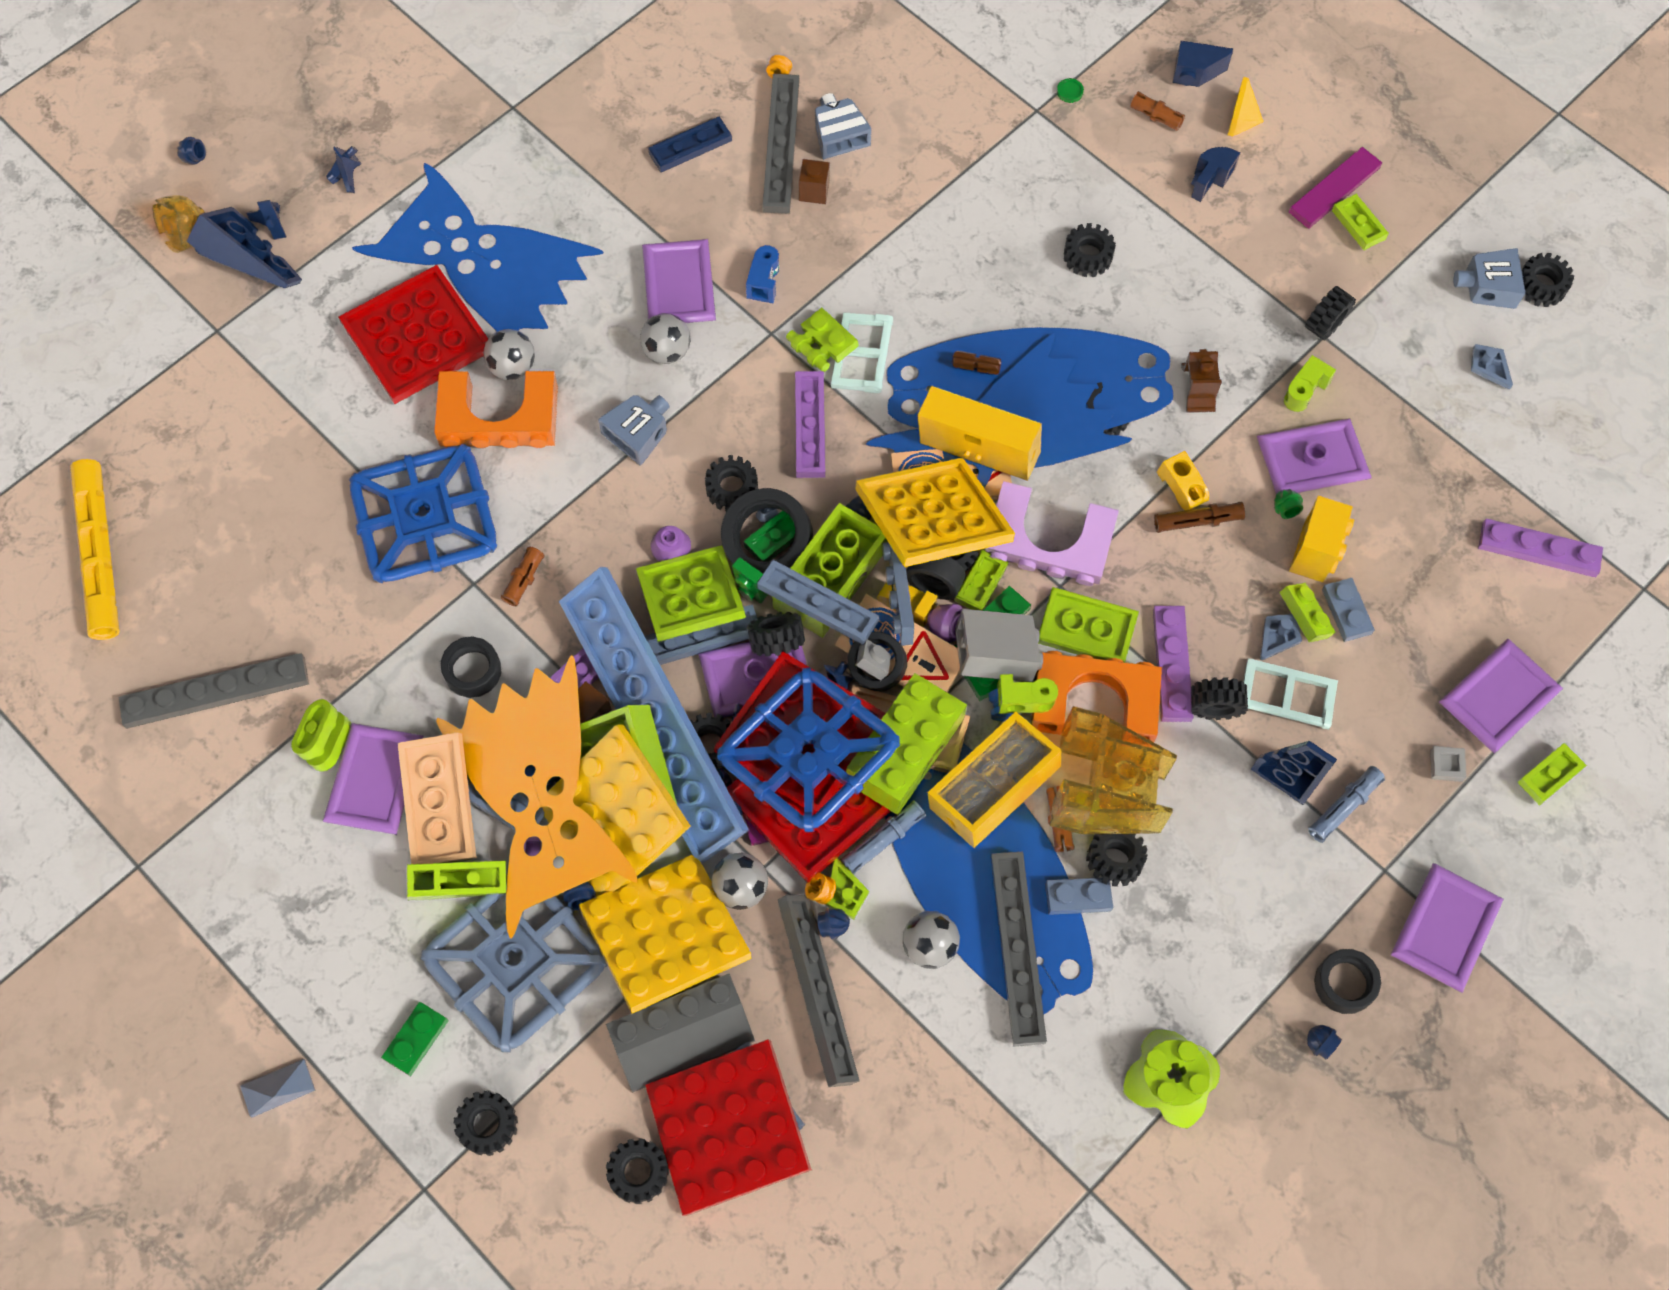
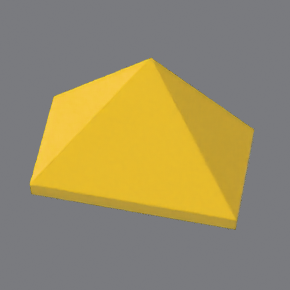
M1247 77L1242 79L1227 135L1232 137L1264 122L1249 78Z

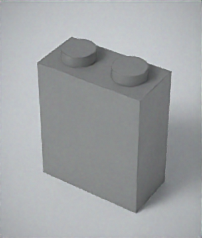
M962 609L955 627L961 676L999 679L1000 674H1013V680L1032 682L1037 670H1041L1043 665V653L1039 652L1038 649L1039 630L1035 628L1033 616Z

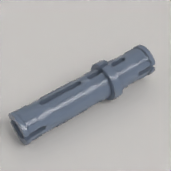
M1369 766L1354 783H1349L1345 787L1346 792L1308 828L1310 835L1318 842L1323 843L1359 805H1364L1369 800L1368 796L1385 781L1384 774L1377 767Z
M913 800L898 815L896 814L894 817L889 816L885 820L886 823L880 829L871 834L840 860L854 875L898 838H904L906 836L905 832L926 817L924 810Z

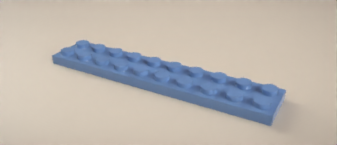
M599 567L559 600V603L615 709L617 710L627 705H650L677 805L691 825L682 836L692 855L701 863H704L748 832L749 829L608 567Z

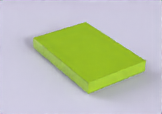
M1052 587L1039 630L1038 644L1076 655H1090L1093 659L1106 660L1117 658L1125 662L1139 611Z

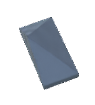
M305 1059L240 1086L251 1118L316 1091Z

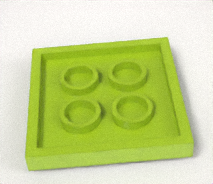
M722 545L636 568L658 642L746 618Z

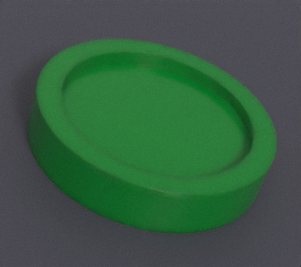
M1067 78L1058 84L1057 95L1064 102L1075 103L1083 96L1084 87L1076 79Z

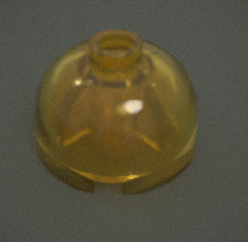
M168 195L156 199L157 204L152 206L153 218L159 234L165 233L170 240L165 242L167 247L175 253L191 249L193 246L187 240L199 215L205 213L204 210L185 196Z

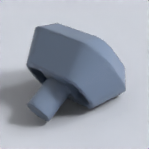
M776 508L760 509L756 513V518L760 522L766 523L778 515L779 512Z

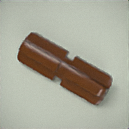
M955 351L952 364L956 368L973 371L974 368H977L978 372L997 375L1002 365L1001 359L985 355L976 357L977 354L963 351Z

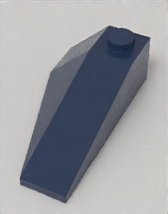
M233 207L200 214L187 239V242L201 256L279 287H292L300 284L302 278L284 258L271 252L273 247L268 240L262 241L256 235L258 231L256 226Z
M1306 741L1261 754L1251 770L1304 805L1337 759L1311 741Z

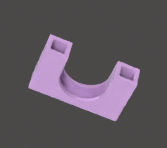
M1003 481L997 507L1015 532L1013 542L985 548V551L991 554L990 557L1016 563L1019 568L1027 571H1035V568L1047 571V575L1054 578L1062 579L1064 576L1075 578L1077 583L1085 586H1093V583L1099 585L1119 510L1090 503L1082 534L1078 541L1066 550L1049 552L1036 547L1025 533L1024 519L1032 488Z

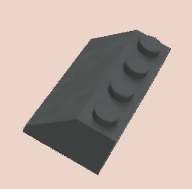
M729 973L606 1024L632 1093L645 1088L646 1084L734 1051L747 1042H755L742 1003Z

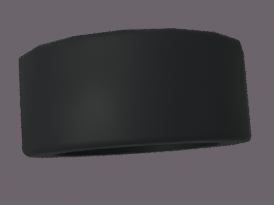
M951 557L908 566L906 570L907 580L911 586L924 593L929 591L937 595V599L940 600L955 598L966 576L962 566Z
M881 631L871 632L868 637L869 641L874 644L886 645L893 651L895 656L893 671L882 680L866 676L862 669L856 666L859 646L861 645L857 641L851 645L847 656L848 669L852 677L864 688L874 691L888 690L896 686L904 677L907 669V654L903 646L891 635Z
M474 636L463 637L452 642L444 651L440 661L441 673L449 688L457 695L467 698L481 697L490 692L497 685L502 673L501 662L494 647L486 640ZM473 652L485 655L489 661V669L482 678L473 682H463L456 678L453 666L461 656Z
M1340 949L1329 954L1317 968L1314 978L1316 993L1322 1003L1331 1010L1341 1014H1355L1366 1009L1379 995L1382 984L1380 971L1375 962L1365 953L1354 949ZM1340 963H1349L1362 972L1367 986L1361 997L1355 1000H1346L1333 991L1329 984V975L1334 966Z

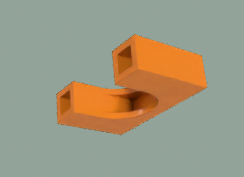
M468 371L439 372L434 429L439 446L450 447L462 444L476 448H486L488 446H503L506 448H515L517 446H532L535 448L555 446L558 384L554 371H526L524 400L520 409L511 417L495 422L482 420L471 412L473 385Z
M1047 651L1043 653V665L1041 670H1037L1035 681L1041 678L1054 681L1058 687V696L1054 706L1048 712L1032 713L1031 725L1042 733L1061 735L1065 723L1068 693L1082 683L1097 682L1112 688L1119 695L1123 703L1122 742L1153 746L1158 735L1162 667L1154 666L1149 662L1133 664L1125 663L1117 658L1100 660L1093 659L1092 656L1085 654L1067 656L1058 651Z

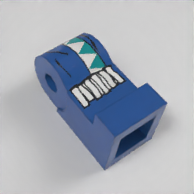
M764 245L756 250L746 281L747 299L774 304L776 280H773V277L779 272V253L775 247Z

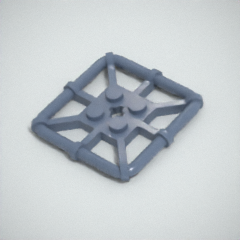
M505 894L484 895L475 904L470 903L465 907L466 911L432 939L427 945L426 950H422L421 960L424 961L429 973L455 1001L454 1007L459 1012H464L488 1041L495 1047L500 1048L501 1052H511V1049L522 1045L557 1013L561 1015L566 1010L564 1007L598 978L604 967L608 966L595 939L573 916L574 911L568 906L565 907L556 896L543 901L555 914L549 921L535 931L523 918V911L515 934L511 939L507 932L506 922L495 930L482 915ZM474 920L489 935L472 951L441 950ZM564 924L591 955L555 954L544 939L556 928ZM521 951L523 953L520 957L521 962L518 965L514 963L511 965L507 964L509 961L507 954L509 952L518 953ZM439 961L474 962L485 976L465 993L439 964ZM555 965L590 966L557 997L540 980ZM492 984L505 997L502 1034L473 1003ZM531 986H534L549 1004L512 1035L515 1001Z

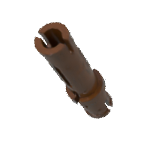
M1242 501L1219 506L1213 503L1209 504L1206 508L1160 515L1155 514L1154 525L1157 533L1210 524L1212 527H1216L1223 522L1245 520V508Z

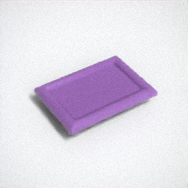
M708 239L643 244L648 320L655 315L667 313L678 316L685 323L715 321L716 313Z
M1350 418L1257 436L1276 494L1283 489H1291L1300 493L1372 478Z
M1507 638L1444 696L1439 703L1495 754L1563 690V687Z
M750 641L699 653L714 717L716 718L717 714L722 715V718L733 716L735 705L738 703L744 705L778 656H775V654H771V656L754 654L751 650ZM799 646L797 650L791 649V652L787 653L807 665L802 646Z
M351 723L323 822L397 835L405 806L398 743L423 739L424 736Z
M1433 863L1391 952V956L1463 993L1504 899Z

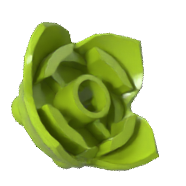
M1155 1029L1143 1040L1141 1057L1127 1071L1123 1084V1093L1136 1105L1144 1108H1158L1164 1119L1170 1124L1188 1129L1203 1115L1208 1094L1219 1083L1220 1066L1216 1058L1204 1047L1188 1041L1175 1031ZM1172 1068H1176V1071L1179 1070L1182 1074L1179 1083L1175 1082V1078L1169 1079L1167 1075Z

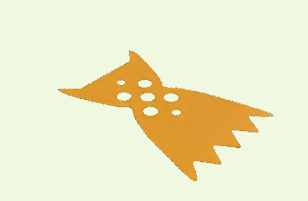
M570 656L560 683L554 682L540 669L535 668L529 694L526 698L520 696L503 683L494 713L488 712L473 699H469L464 724L461 729L443 719H436L442 735L457 732L462 734L466 772L469 779L489 806L501 818L515 827L516 832L509 855L506 891V925L511 939L515 934L522 912L551 897L610 871H614L632 882H638L634 869L617 845L588 813L573 803L578 783L581 756L578 681L574 656ZM528 765H533L536 769L534 775L526 776L525 768ZM559 776L564 780V790L559 795H550L546 790L547 782L550 778ZM520 792L526 794L529 801L526 809L522 812L512 810L510 805L512 797ZM548 806L553 811V819L548 825L541 826L537 824L535 814L540 807ZM567 820H574L579 827L578 834L573 839H564L560 834L561 825ZM532 836L538 837L542 842L541 851L535 856H528L524 851L525 841ZM557 856H561L564 859V865L561 868H555L553 865V860Z

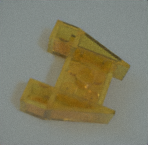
M1073 706L1064 723L1060 749L1062 753L1092 760L1089 785L1066 779L1063 780L1053 799L1050 826L1078 834L1161 833L1173 813V808L1156 804L1158 779L1165 780L1177 759V755L1104 714Z

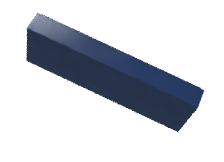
M720 116L648 147V152L662 173L731 142L732 135Z

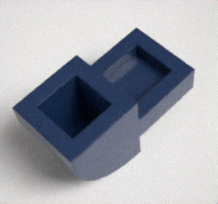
M1214 147L1203 152L1198 159L1194 173L1195 176L1191 182V185L1194 186L1191 198L1201 202L1213 183L1223 188L1236 169L1240 152L1228 147Z

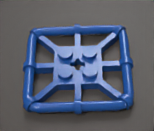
M465 444L450 446L416 456L411 454L405 455L404 459L364 469L358 473H353L349 478L351 482L350 494L358 523L356 524V531L361 536L368 568L373 575V580L379 583L396 581L433 570L434 573L442 571L444 567L494 553L497 548L496 531L488 505L489 494L487 490H484L476 458L471 452V448ZM450 459L438 478L423 482L418 481L416 467ZM465 462L472 492L449 497L447 485L460 465ZM407 470L411 485L390 490L371 481V479ZM362 489L388 500L391 514L369 519ZM475 504L484 535L457 523L453 509ZM424 506L426 510H430L425 516L415 515L419 512V507ZM394 525L397 539L382 561L379 562L372 533L375 530ZM455 533L478 544V546L438 557L434 538ZM426 541L430 559L391 569L407 545Z
M811 667L802 668L801 672L792 676L764 704H758L754 708L755 713L727 738L721 748L718 749L717 759L721 761L728 771L754 791V796L759 801H766L793 825L800 829H805V832H814V828L824 824L854 793L859 794L864 789L863 784L900 746V737L886 723L862 706L859 698L855 695H848L824 675L811 670ZM803 684V712L790 725H786L773 712ZM813 684L843 706L828 722H825L813 712ZM852 715H855L882 737L848 740L837 730ZM763 721L780 733L768 746L735 749ZM807 744H813L815 752L802 754V747ZM878 751L854 776L847 774L838 766L849 753ZM770 759L780 769L767 782H761L738 761ZM830 773L844 786L814 814V788ZM789 777H792L804 787V816L775 793Z

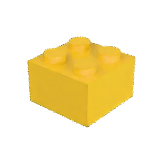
M1317 496L1303 523L1289 572L1322 583L1329 573H1335L1338 562L1342 561L1347 544H1344L1345 538L1349 536L1354 524V519L1350 518L1353 506Z

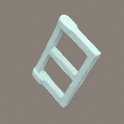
M843 313L841 325L847 331H849L850 324L882 326L883 332L880 349L857 347L847 355L878 358L875 381L840 378L843 360H841L839 363L835 361L831 388L880 393L883 386L882 381L893 317L883 314Z
M1248 658L1243 679L1244 684L1247 685L1248 709L1311 724L1326 730L1330 729L1338 680ZM1255 671L1286 678L1281 707L1250 700ZM1295 681L1326 688L1322 717L1290 710Z

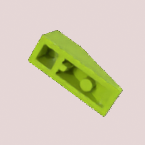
M506 861L407 864L408 901L506 893Z

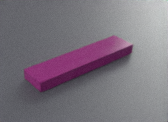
M1361 147L1292 205L1289 213L1310 229L1328 214L1335 204L1343 201L1381 168L1382 162L1364 147Z

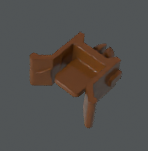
M1200 349L1199 352H1189L1186 363H1181L1182 370L1189 372L1190 377L1186 412H1216V397L1222 384L1218 368V351Z

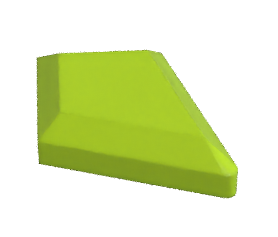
M836 858L831 878L836 882V891L833 898L826 905L842 909L849 918L854 920L866 900L869 890Z

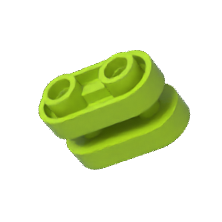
M316 700L306 709L293 737L291 748L294 753L306 760L315 770L320 772L327 771L338 761L348 737L351 721L341 712H338L327 700Z

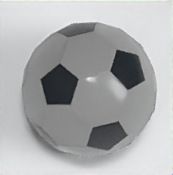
M661 313L651 317L644 324L640 334L641 347L652 361L660 364H671L683 358L687 353L691 342L690 331L686 323L678 316Z
M503 329L492 334L485 343L483 351L484 361L489 371L498 378L505 380H516L524 376L525 372L532 368L535 359L534 346L529 338L520 331L513 329Z
M743 852L724 857L715 866L712 874L714 895L726 907L743 910L753 907L765 896L768 888L766 868L756 857Z
M924 911L915 915L907 923L903 931L902 944L906 955L914 964L925 969H938L947 965L955 957L959 949L960 935L957 926L947 915L938 911Z

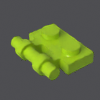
M822 307L800 324L805 332L803 335H798L794 330L789 331L786 335V339L791 342V347L797 353H802L807 357V362L813 368H818L824 372L830 367V364L826 361L827 359L832 357L839 363L859 346L858 340ZM815 342V343H817L821 348H820V349H813V348L811 347V345Z

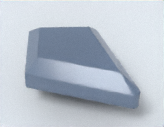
M1475 344L1473 347L1471 371L1498 385L1511 389L1513 382L1504 349Z
M1292 614L1267 616L1265 618L1260 660H1265L1302 642L1299 625Z

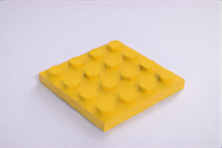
M964 458L856 480L855 490L904 567L1014 541L1015 532Z
M615 725L580 759L579 777L573 803L588 813L606 832L627 858L636 876H638L688 830L691 825L624 725ZM561 778L548 793L553 796L559 795L564 790V780ZM543 806L541 808H543L544 816L548 823H550L553 819V811L550 807ZM567 820L561 825L560 834L564 839L570 840L576 837L579 830L577 822ZM610 871L588 882L593 886L596 892L595 896L597 897L609 891L614 893L631 881L614 871Z
M693 855L637 879V883L631 881L614 893L609 891L579 904L580 911L632 1014L752 959L751 952L726 906L714 895L712 881L701 861Z

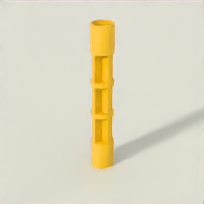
M81 459L70 465L87 634L92 639L106 640L116 637L120 630L103 492L101 464L96 460Z

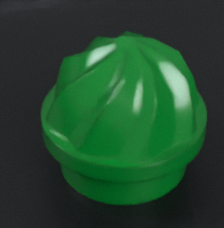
M1283 489L1276 494L1274 510L1283 519L1293 518L1303 511V498L1291 489Z

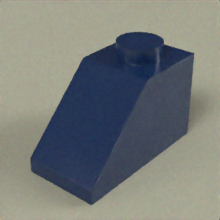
M1180 41L1173 83L1200 87L1228 70L1233 48Z

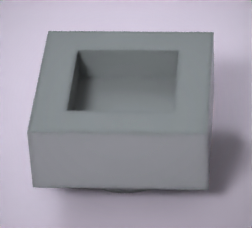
M867 639L864 645L861 644L859 646L856 666L882 680L889 672L891 654L882 646L876 645Z
M1433 746L1430 750L1431 779L1463 782L1466 779L1465 749Z

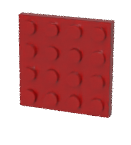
M438 265L338 317L340 323L394 404L439 380V372L457 371L483 357L485 343L488 340V337Z
M781 652V655L778 656L715 745L714 752L717 753L726 739L755 713L754 708L758 704H764L792 676L801 672L802 668H809V666L789 654ZM833 682L848 695H855L847 689L843 688L842 686L838 685L837 683ZM803 684L773 712L786 725H790L803 712ZM813 684V712L825 722H828L843 706ZM855 695L861 700V705L880 720L886 714ZM852 715L837 731L848 740L868 738L873 729L855 715ZM763 721L735 749L768 746L780 733ZM807 744L803 746L801 753H814V745ZM858 752L849 753L838 766L846 772L848 765ZM770 759L738 761L762 782H767L780 769ZM830 773L814 788V814L836 794L842 785ZM789 777L776 791L804 807V787L792 777Z
M739 779L727 787L730 796L741 807L743 816L807 883L891 812L861 792L859 794L854 793L824 824L814 828V832H805V829H800L793 825L766 801H759L754 796V791ZM775 791L778 796L804 816V807L780 792Z
M764 1040L645 1085L682 1216H689L812 1170L771 1040Z

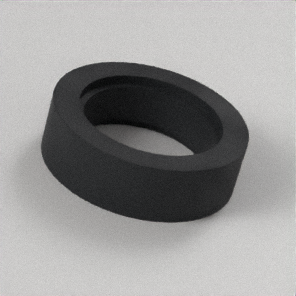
M773 488L755 489L740 496L727 510L721 526L722 545L731 562L734 564L740 557L763 574L772 561L761 562L749 558L743 552L740 544L742 525L752 513L764 508H776L786 512L792 518L795 526L793 544L782 557L775 560L788 568L793 566L813 539L811 521L801 504L790 494Z

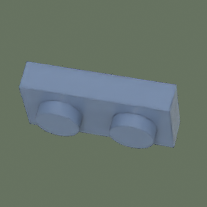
M1353 578L1324 585L1322 592L1343 641L1347 642L1372 635L1375 629Z
M1103 878L1047 880L1045 890L1048 915L1111 912L1114 907L1110 880H1108L1107 885L1102 883Z

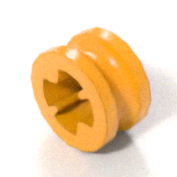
M774 55L770 58L766 72L772 79L773 74H789L792 70V63L785 56Z
M820 872L809 883H806L805 886L806 897L819 904L830 902L836 891L835 880Z

